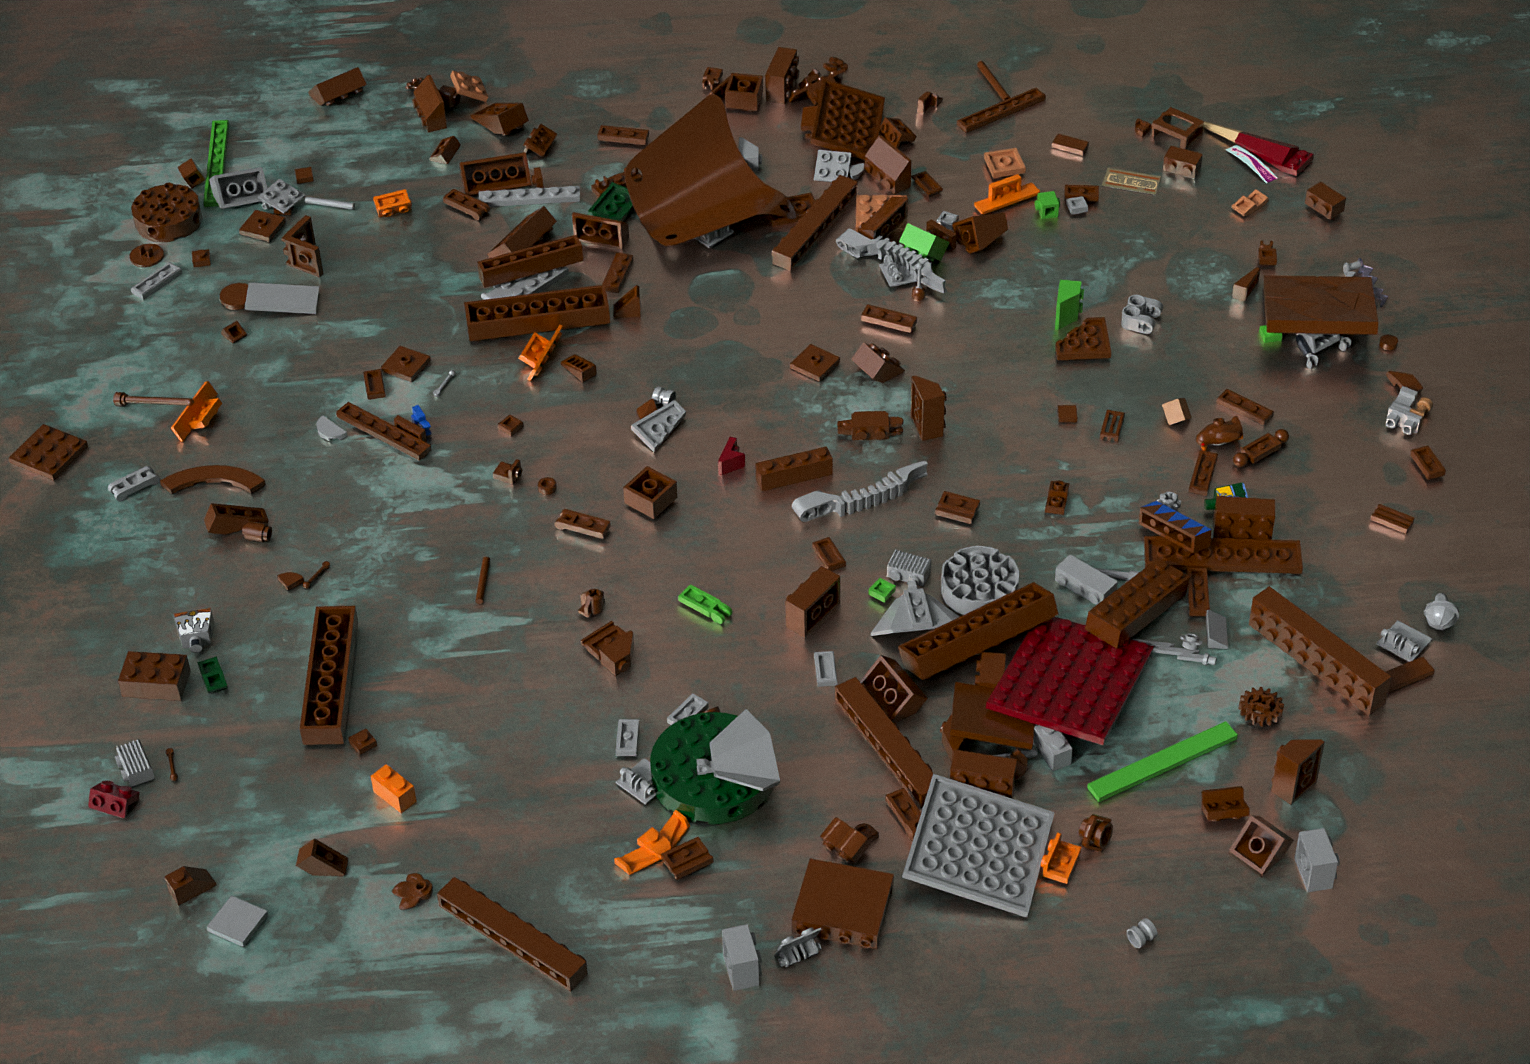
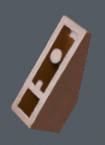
M211 503L204 519L208 533L230 534L241 531L243 525L247 524L248 521L265 524L269 522L264 508Z

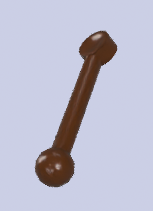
M324 561L322 567L308 581L303 583V587L305 589L310 588L311 583L325 569L330 568V563Z
M168 748L165 750V753L169 758L170 779L176 781L178 775L175 773L173 762L174 750Z

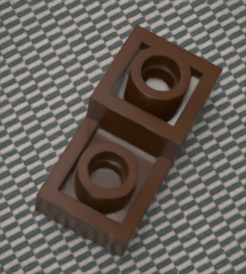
M1060 480L1050 482L1045 513L1064 515L1070 483Z

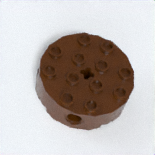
M170 182L141 191L131 206L135 228L143 238L153 242L174 241V238L181 236L185 238L199 228L203 219L198 195L186 185Z

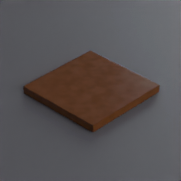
M955 682L950 735L1032 750L1034 723L986 709V702L994 688Z

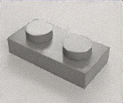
M692 693L667 717V723L672 725L685 717L705 712L709 708V703Z
M638 719L618 720L616 756H637Z

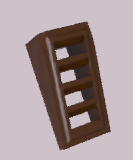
M1256 267L1233 285V298L1246 301L1259 282L1260 268Z
M576 354L561 361V365L582 383L597 375L596 365Z

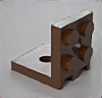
M305 215L281 238V241L286 243V247L283 249L284 255L288 256L286 265L320 278L324 274L320 250L318 246H315L312 219L310 216Z

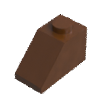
M631 630L599 650L601 664L615 677L631 667L634 651V637Z
M950 715L947 722L944 721L942 723L940 733H942V744L952 763L954 751H964L971 739L950 735L952 716Z
M314 838L299 849L296 866L312 876L343 877L346 873L348 857Z
M183 866L164 876L168 891L178 906L217 885L207 869Z

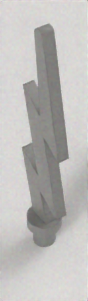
M1132 639L1154 646L1153 653L1179 655L1177 656L1178 660L1202 662L1203 665H1216V657H1212L1208 653L1201 655L1199 650L1174 647L1175 644Z

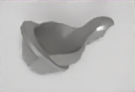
M1438 593L1435 596V601L1426 604L1424 615L1429 626L1436 630H1446L1457 622L1459 610L1453 603L1448 602V598L1444 593Z

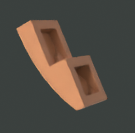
M1254 190L1248 197L1242 196L1232 205V209L1243 216H1247L1266 205L1269 199L1258 190Z

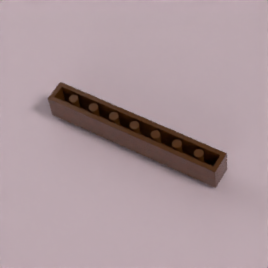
M842 175L833 180L830 187L824 190L822 196L816 199L811 208H808L806 214L781 239L778 246L773 248L771 256H773L772 264L791 271L857 195L858 181Z
M854 677L836 685L835 700L920 808H923L934 774L930 765L922 760L918 750L913 749L909 739L901 734L897 724L889 719L887 712L881 709L876 698L868 693L864 683H860Z
M453 877L437 893L439 907L570 992L588 975L587 962L581 955L574 954L564 944H559L552 940L547 933L538 931L531 923L524 922L514 912L504 909L500 903L488 899L483 892L471 888L467 882Z

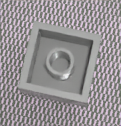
M1324 828L1299 832L1294 859L1307 892L1333 889L1334 879H1337L1336 870L1337 866L1340 865L1338 854L1333 851L1331 837L1327 836Z
M748 924L723 929V957L733 991L759 986V976H762L760 965L762 959L760 951L756 950L754 946L756 945L754 932L750 933Z

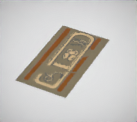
M1107 168L1102 186L1156 195L1161 176Z

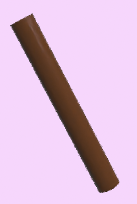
M979 61L977 67L1003 101L1011 98L983 61Z

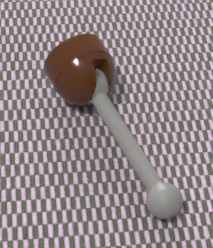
M922 263L916 265L918 269L917 286L912 290V298L917 301L923 300L926 297V290L921 286Z

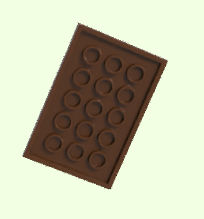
M823 78L810 144L832 151L848 152L853 157L865 160V155L879 136L885 97Z

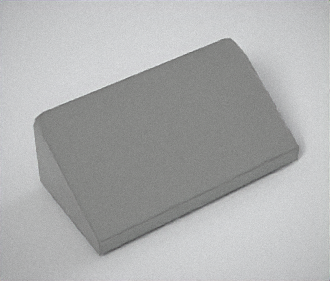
M1207 610L1206 631L1208 648L1228 649L1226 617Z

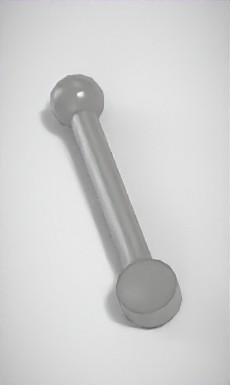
M450 370L448 377L441 386L433 391L435 397L441 395L440 391L451 377L455 376L456 372L454 370Z

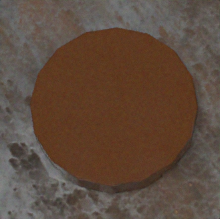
M234 283L223 288L219 294L221 304L229 310L244 309L248 284Z

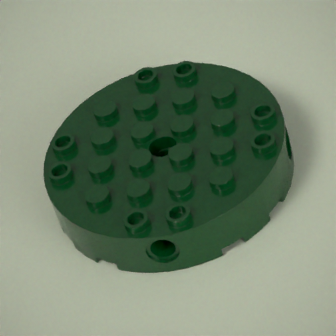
M703 712L691 715L670 725L658 737L650 757L651 781L654 785L657 799L668 811L672 810L674 812L677 810L688 821L694 823L696 821L708 822L709 825L725 824L747 817L755 812L764 800L768 799L773 787L761 791L714 777V773L698 775L697 759L711 761L710 742L737 718V715L721 712Z

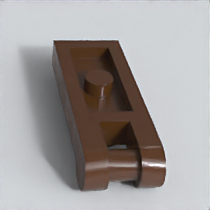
M454 188L443 197V203L471 215L477 221L483 217V214H487L490 211L488 204Z
M563 509L560 513V518H557L554 523L555 527L559 530L568 529L601 539L605 537L611 527L609 520L568 509Z

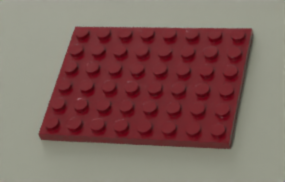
M1053 617L1050 621L1042 622L1028 632L987 700L986 709L1104 745L1148 663L1154 646L1129 639L1116 649L1085 630L1086 625L1078 624L1068 619Z

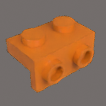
M406 189L373 197L379 217H390L396 213H406L412 210V202L408 197Z
M1057 832L1055 839L1051 838L1049 842L1048 855L1044 854L1041 861L1043 877L1068 884L1080 856L1081 847L1061 841L1062 834Z

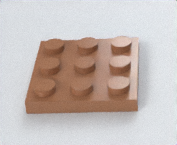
M856 195V232H858L859 226L863 222L865 223L873 212H877L886 200L888 201L892 196L907 198V195ZM907 218L892 233H903L907 225Z

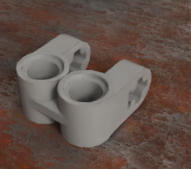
M1131 295L1128 298L1127 306L1122 311V327L1126 330L1143 334L1151 333L1155 327V321L1151 317L1156 318L1160 316L1163 304L1158 300L1141 295Z

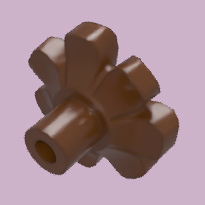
M415 78L412 82H408L405 87L406 90H415L424 79Z

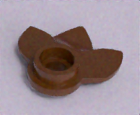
M412 873L407 875L406 881L398 883L392 889V893L402 898L399 909L406 910L418 905L420 900L430 898L433 893V885L429 880L424 879L421 874Z

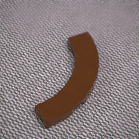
M207 465L189 468L160 480L161 486L171 494L204 481L206 483L229 482L250 494L266 485L265 480L253 472L226 465Z

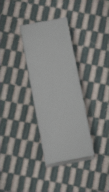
M169 262L133 286L131 292L144 300L181 275L182 269Z

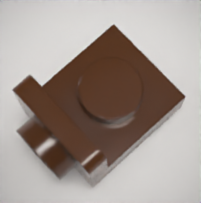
M516 459L513 464L501 461L493 472V479L513 485L517 478H520L523 469L521 468L520 460Z

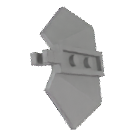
M907 580V590H904V594L893 601L872 630L871 636L935 629L960 616L934 597L924 593L923 588L917 589L915 580Z
M747 709L710 742L711 761L697 759L698 775L714 773V777L761 791L777 786L780 783L770 732Z

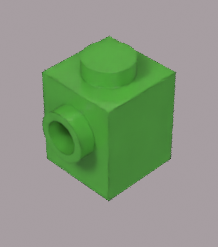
M1055 192L1038 193L1037 200H1035V209L1039 211L1041 219L1058 217L1060 199L1056 197Z

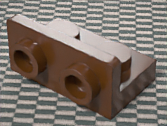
M885 117L880 126L879 132L896 148L899 147L901 141L914 142L917 137L898 118Z
M540 124L537 129L534 127L530 134L531 138L528 137L523 144L525 146L523 152L527 153L530 149L543 157L556 138L557 133L543 124Z

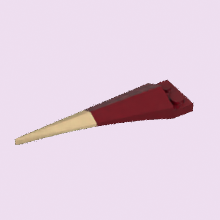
M1204 121L1205 129L1242 146L1282 172L1298 176L1314 159L1313 153L1299 150V146Z

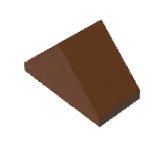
M638 285L613 304V316L615 318L641 317L640 288Z

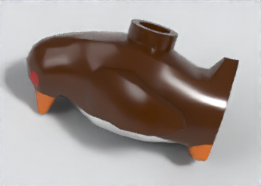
M1238 416L1233 417L1230 421H1224V418H1215L1213 423L1207 425L1196 435V442L1203 451H1206L1207 446L1210 444L1221 446L1236 439L1242 440L1243 428Z

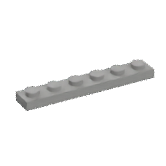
M580 186L480 191L479 200L488 204L489 207L580 202Z

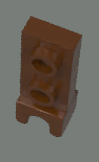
M901 788L885 795V801L906 830L909 839L913 842L921 812L905 788Z

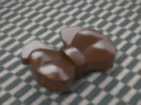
M830 57L829 63H824L823 68L833 72L834 70H847L848 65L837 57Z

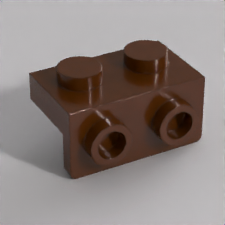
M1242 786L1203 790L1201 792L1202 811L1207 820L1220 821L1225 818L1240 819L1243 816H1250V808L1244 800V789Z

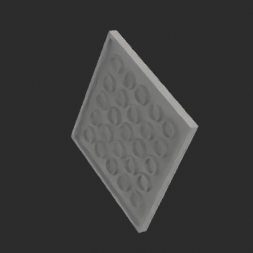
M933 774L902 878L1027 918L1055 812Z

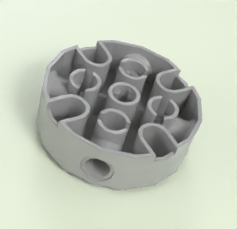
M971 546L956 551L954 556L946 560L942 566L941 594L945 603L959 614L965 615L1018 590L1020 571L1015 560L1009 555L1006 557L1004 554L999 553V550L993 547Z

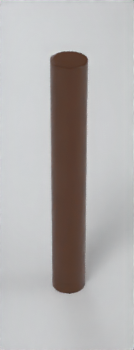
M483 557L475 600L477 604H482L484 600L490 565L489 557Z

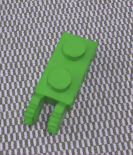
M689 585L678 596V601L709 618L711 617L718 624L725 622L726 619L723 615L728 617L733 614V610L722 603L721 600L693 585Z

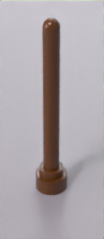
M116 392L113 397L114 405L124 407L129 403L187 406L194 404L192 398L129 396L125 392Z

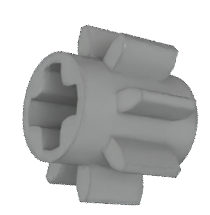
M1173 492L1160 494V499H1157L1158 502L1177 512L1178 508L1181 507V500H1178V495Z

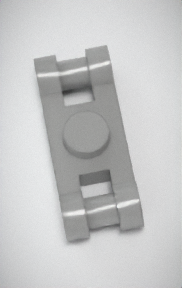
M146 466L109 484L108 490L114 494L117 501L121 502L128 495L149 485H157L160 482V477L154 473L150 466Z

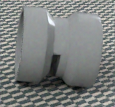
M657 386L653 392L652 399H654L655 404H663L665 406L676 400V392L673 390L667 391L663 387Z
M1147 918L1141 920L1137 927L1132 926L1126 932L1129 941L1136 948H1141L1146 944L1147 940L1151 941L1158 935L1156 927Z

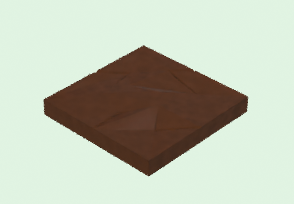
M1264 275L1263 292L1267 333L1378 334V316L1371 277Z

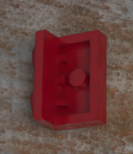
M105 780L90 788L88 807L125 818L127 817L128 806L139 800L140 792L132 790L129 786H119L112 781Z

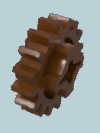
M1252 687L1251 692L1246 690L1244 695L1240 697L1238 707L1241 710L1240 715L1245 716V721L1252 720V725L1258 722L1261 727H1263L1264 723L1271 726L1272 721L1277 723L1278 718H1282L1284 710L1282 697L1277 698V692L1270 693V688L1264 691L1262 687L1259 690Z

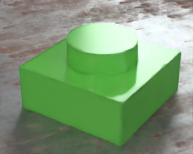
M1266 325L1260 326L1259 333L1264 343L1282 341V333H1267Z
M879 578L869 588V595L885 603L896 591V586Z

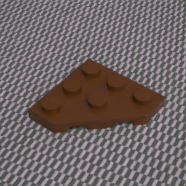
M1105 317L1086 318L1082 325L1068 332L1067 337L1063 340H1058L1055 343L1057 360L1111 358V347Z

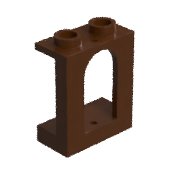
M1170 107L1157 120L1153 121L1151 125L1152 137L1160 131L1180 139V148L1187 150L1203 135L1204 121ZM1172 116L1193 125L1184 131L1168 123L1171 122Z

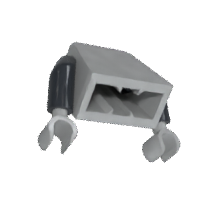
M1295 333L1297 335L1296 343L1303 356L1307 357L1306 366L1309 369L1312 368V362L1315 366L1318 364V357L1311 353L1315 354L1337 341H1340L1339 349L1342 351H1346V348H1350L1351 339L1343 337V334Z

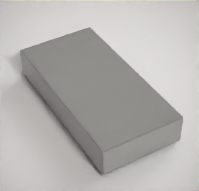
M834 651L814 652L817 687L838 685Z

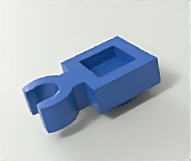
M419 405L413 406L412 423L424 429L426 436L432 435L429 429L431 425L426 420Z

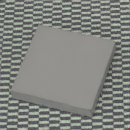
M231 896L208 924L207 931L244 947L267 918L268 912Z

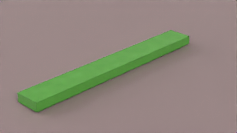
M229 120L212 121L203 200L204 207L219 206L213 196L209 179L214 175L225 173Z
M1225 721L1088 783L1087 789L1098 802L1104 801L1237 740L1238 734Z

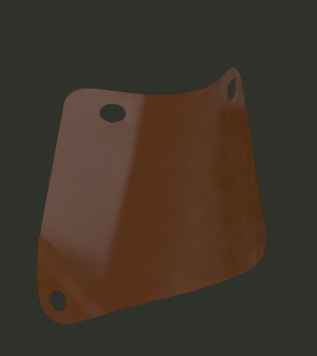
M715 94L704 98L630 160L626 168L625 181L634 209L649 235L664 246L680 244L759 214L779 215L789 219L796 218L795 210L787 196L760 180L744 160L733 138L723 101ZM638 168L643 176L641 182H635L632 179V169ZM780 205H786L790 209V213L782 210ZM668 235H677L676 238L666 239Z

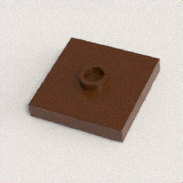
M255 210L241 226L239 234L270 242L286 220L283 216Z
M810 344L790 363V368L820 382L840 363V357Z
M399 346L381 366V371L412 382L431 361L429 355Z

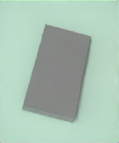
M249 282L245 310L316 314L319 286Z

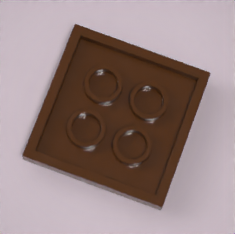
M42 424L8 459L13 465L54 481L88 447V443L86 440Z

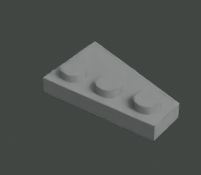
M673 400L632 424L631 430L655 452L686 416V411Z

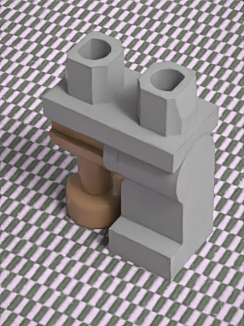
M1402 386L1398 397L1388 409L1386 426L1389 428L1401 427L1403 433L1411 435L1413 432L1417 434L1422 426L1424 414L1432 409L1433 402L1429 398L1423 397L1418 401L1417 409H1414L1418 392Z

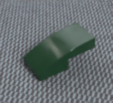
M217 656L197 662L208 693L228 687Z

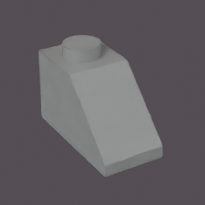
M739 137V151L752 171H759V164H762V154H759V147Z

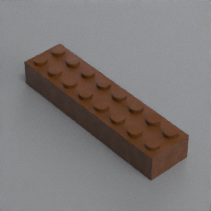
M605 284L464 302L469 341L532 334L534 332H549L557 330L559 325L563 326L562 330L610 323Z
M1032 582L899 645L898 649L903 666L921 680L929 679L940 671L948 670L952 665L964 662L975 654H981L984 650L992 646H998L1001 642L1014 638L1019 633L1031 630L1036 625L1050 621L1053 617L1059 615L1054 594Z
M1270 586L1253 597L1249 625L1254 630H1257L1267 640L1274 643L1283 652L1290 655L1299 664L1310 670L1313 675L1319 677L1329 687L1335 689L1366 714L1371 715L1386 704L1391 681L1389 674Z
M317 606L315 609L300 722V734L303 745L344 744L358 629L356 606Z

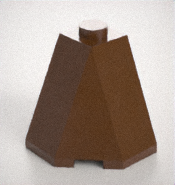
M1005 213L972 216L952 224L954 233L957 234V242L963 244L969 254L983 250L1008 230Z

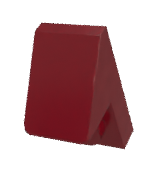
M729 437L718 460V475L739 470L746 465L745 454L739 452L740 447L737 446V438Z

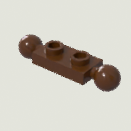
M1279 429L1275 432L1274 436L1267 433L1242 447L1241 452L1236 453L1233 457L1234 465L1244 467L1248 460L1254 464L1281 448V444L1289 440V433L1285 429Z

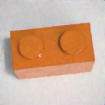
M387 764L371 775L373 792L398 812L403 813L417 802L414 785Z

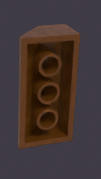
M526 152L459 163L464 192L467 195L479 194L480 191H498L532 185Z
M542 206L526 216L487 255L492 258L533 247L534 243L538 244L544 239L542 235H547L554 229L552 226L557 221L547 208Z

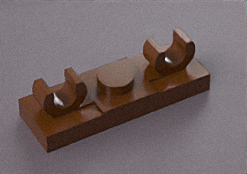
M627 167L624 168L623 173H618L609 178L603 176V181L601 182L596 179L595 184L591 185V190L600 197L612 182L627 188L625 181ZM638 168L632 169V179L635 182H641L643 176L638 172Z

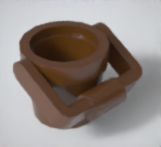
M1095 814L1085 818L1079 828V837L1083 839L1082 846L1102 852L1112 837V819Z

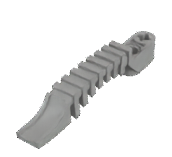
M847 229L836 239V243L841 250L856 258L878 254V259L882 260L886 255L893 256L894 262L898 263L900 261L902 267L906 265L905 269L910 270V274L914 275L913 279L915 281L918 278L916 265L922 263L921 277L924 276V278L921 279V283L943 294L947 292V289H945L946 281L932 272V264L929 263L927 258L923 259L922 255H917L915 251L911 252L909 248H904L901 244L897 245L895 241L890 242L888 238L883 240V237L880 235L871 240L852 229Z
M921 461L896 470V473L901 477L900 479L892 471L888 472V478H882L883 485L878 481L876 482V489L873 485L868 486L869 492L865 488H861V495L855 489L851 491L852 497H850L846 490L841 492V496L823 493L820 490L814 491L795 499L792 503V509L801 521L807 522L831 512H837L842 517L845 516V512L851 515L856 510L860 512L862 508L869 509L871 505L878 506L880 502L884 504L888 499H895V496H903V493L907 492L908 486L913 481L927 476L928 463Z

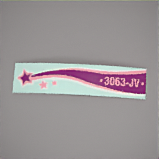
M1235 145L1226 149V151L1246 163L1265 183L1277 179L1266 165L1242 147Z

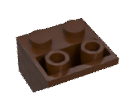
M863 342L851 359L872 379L881 383L905 371L900 366L901 362L889 356V351L882 347L880 349L873 343L869 345Z

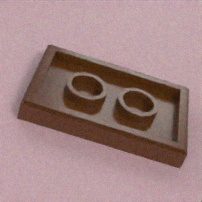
M812 192L787 197L795 210L796 218L789 219L784 216L767 214L772 226L798 222L806 214L808 208H811L815 203ZM780 205L782 210L790 213V209L786 205Z

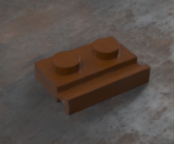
M944 491L938 507L935 509V515L972 524V520L980 507V500Z
M610 621L581 639V646H585L587 651L600 661L599 650L626 632L618 625L615 626L613 621Z
M699 837L661 854L662 861L669 871L673 873L676 880L714 863L713 856L709 854L708 849Z

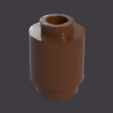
M248 521L247 524L243 525L242 535H244L246 540L264 543L265 541H270L272 527L265 523Z

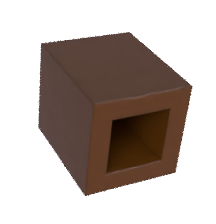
M192 158L178 166L182 177L191 189L206 180Z

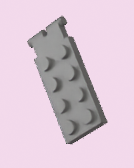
M563 266L494 285V289L488 293L483 292L481 298L486 300L540 293L568 275L569 269Z

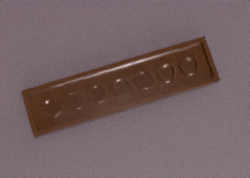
M1144 536L1145 568L1159 558L1178 570H1187V567L1207 568V571L1302 574L1303 571L1300 540L1211 538L1210 547L1192 553L1162 536Z

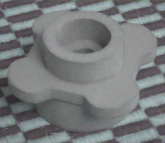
M1193 633L1180 636V639L1183 640L1182 646L1186 649L1196 650L1203 643L1199 640L1200 637Z

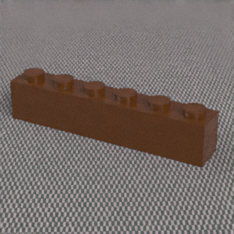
M577 235L477 261L479 278L484 288L575 264L584 261L583 249Z

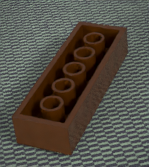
M1159 558L1088 611L1085 630L1116 649L1186 595L1190 576Z

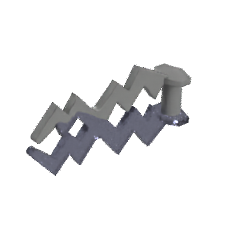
M1358 258L1357 262L1351 264L1346 262L1343 265V272L1346 277H1354L1356 272L1352 270L1359 269L1358 273H1363L1361 277L1372 278L1373 286L1378 280L1377 277L1370 276L1373 268L1364 265L1361 258ZM1373 287L1374 297L1382 299L1380 307H1383L1388 296L1381 294L1384 289Z

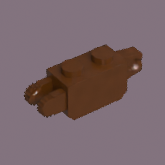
M859 411L852 413L850 420L838 421L837 430L838 434L852 435V440L889 439V436L902 434L904 420L902 417H889L886 411Z

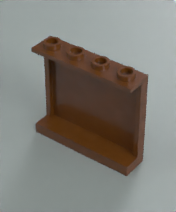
M810 858L791 919L792 933L801 935L803 931L809 928L814 930L821 928L822 930L817 935L819 939H828L843 944H854L864 948L877 949L878 936L887 902L894 888V874Z

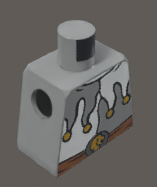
M211 608L174 613L177 631L183 648H190L191 652L198 653L202 650V646L211 644L214 629V618Z

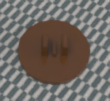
M142 244L131 251L129 254L130 261L137 267H151L162 261L164 251L156 244Z

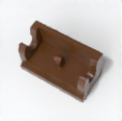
M817 106L803 107L801 131H812ZM808 133L805 134V137H806V138H811V134H812V133H810V134H808Z

